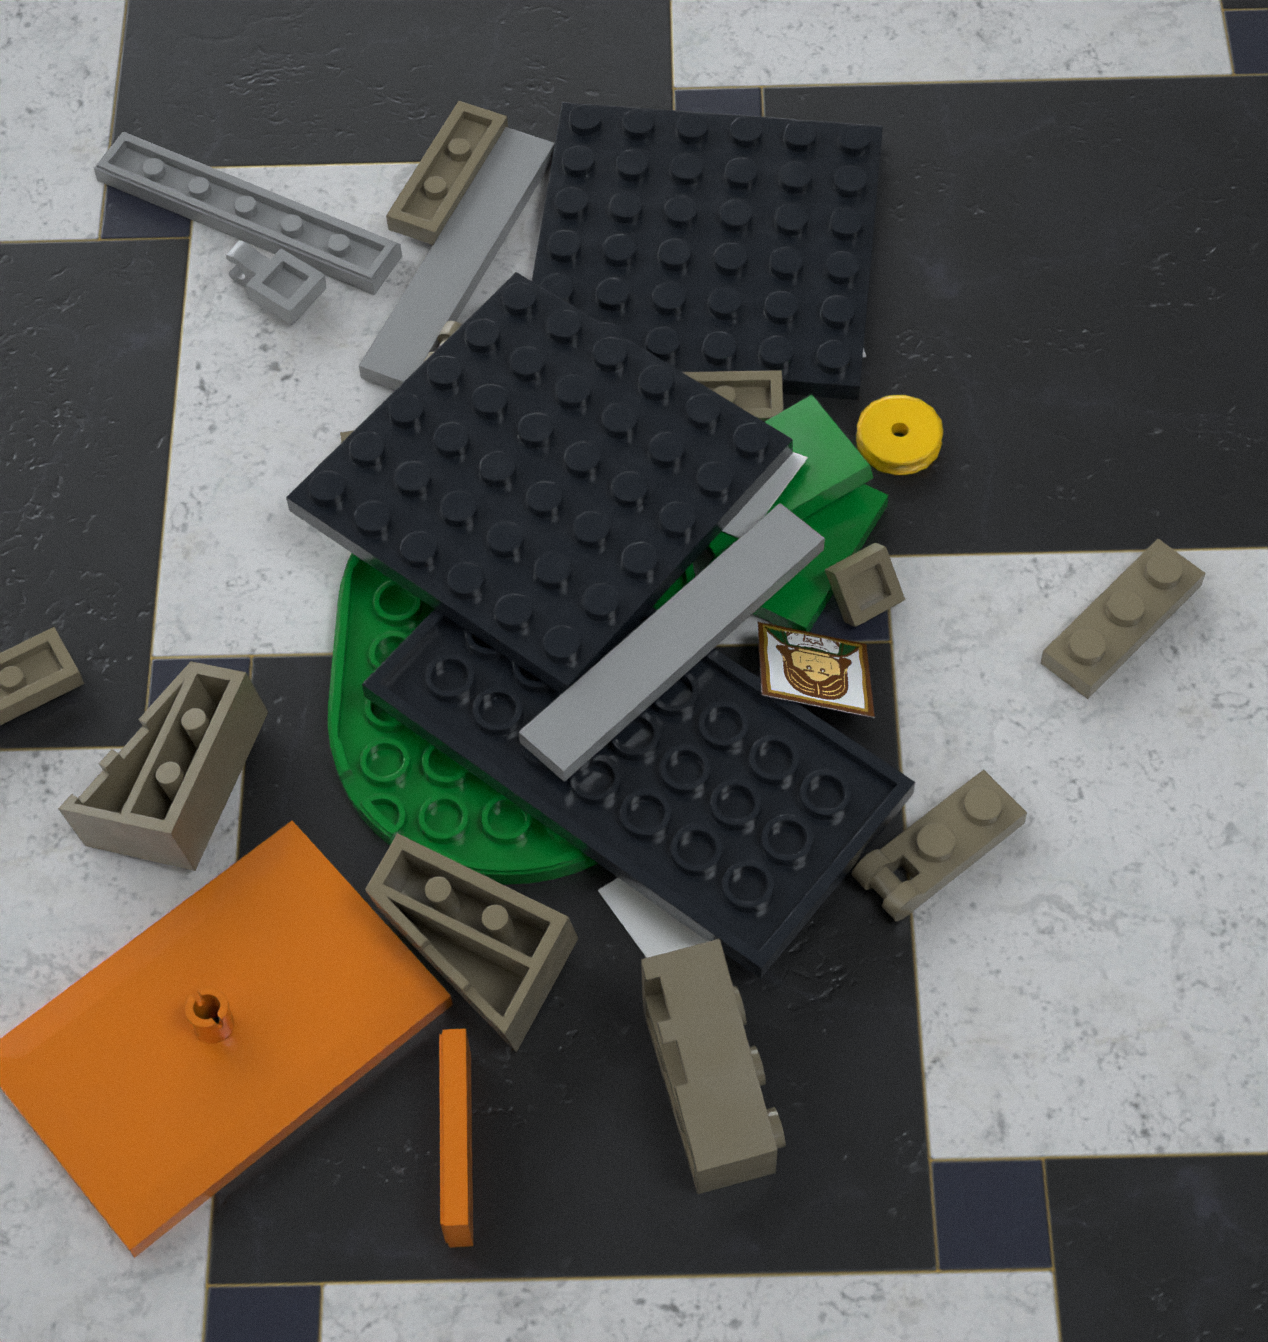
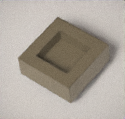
M873 543L825 569L843 620L854 627L906 600L887 548L883 545Z

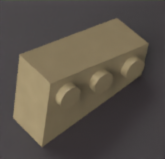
M192 661L182 670L139 718L142 724L139 731L119 753L113 749L108 752L99 762L103 771L78 798L71 794L58 808L85 846L196 871L268 714L247 673Z
M397 833L365 889L389 922L517 1053L578 940L569 917Z
M720 939L641 959L643 1013L697 1194L776 1173L777 1149L786 1146L784 1131L776 1108L766 1109L760 1086L766 1085L762 1061L756 1046L749 1047L743 1026L747 1024L744 1005L737 986L732 985Z

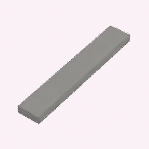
M508 127L504 129L359 365L361 378L396 390L424 362L429 352L437 350L440 345L437 337L447 321H457L550 166L555 143Z
M126 132L121 133L94 167V172L99 182L273 254L283 249L321 273L372 295L377 293L402 258L401 244Z
M779 503L520 730V743L565 782L824 550L825 538Z

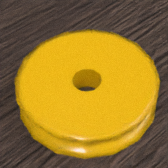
M907 395L882 397L871 402L861 412L857 423L856 442L860 454L878 471L892 475L914 474L927 468L938 457L942 446V420L933 407L919 398ZM895 433H903L905 436H903V437H898V436H895L894 434H895Z

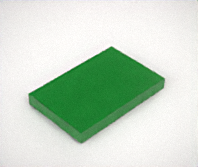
M813 395L765 421V423L793 439L794 453L808 457L766 515L781 503L802 520L873 479L869 463ZM721 531L706 549L715 560L739 538Z
M863 484L802 519V521L825 538L824 550L753 614L777 626L810 632L833 595L825 569L860 551L887 507L888 494Z

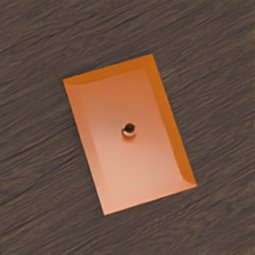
M290 821L0 1038V1089L135 1258L451 1007L453 1003L451 995L302 830L293 821ZM218 1017L219 1023L216 1024L212 1018Z

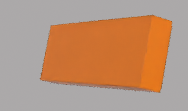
M466 1029L442 1030V1034H439L440 1224L445 1243H448L449 1247L473 1246L471 1051Z

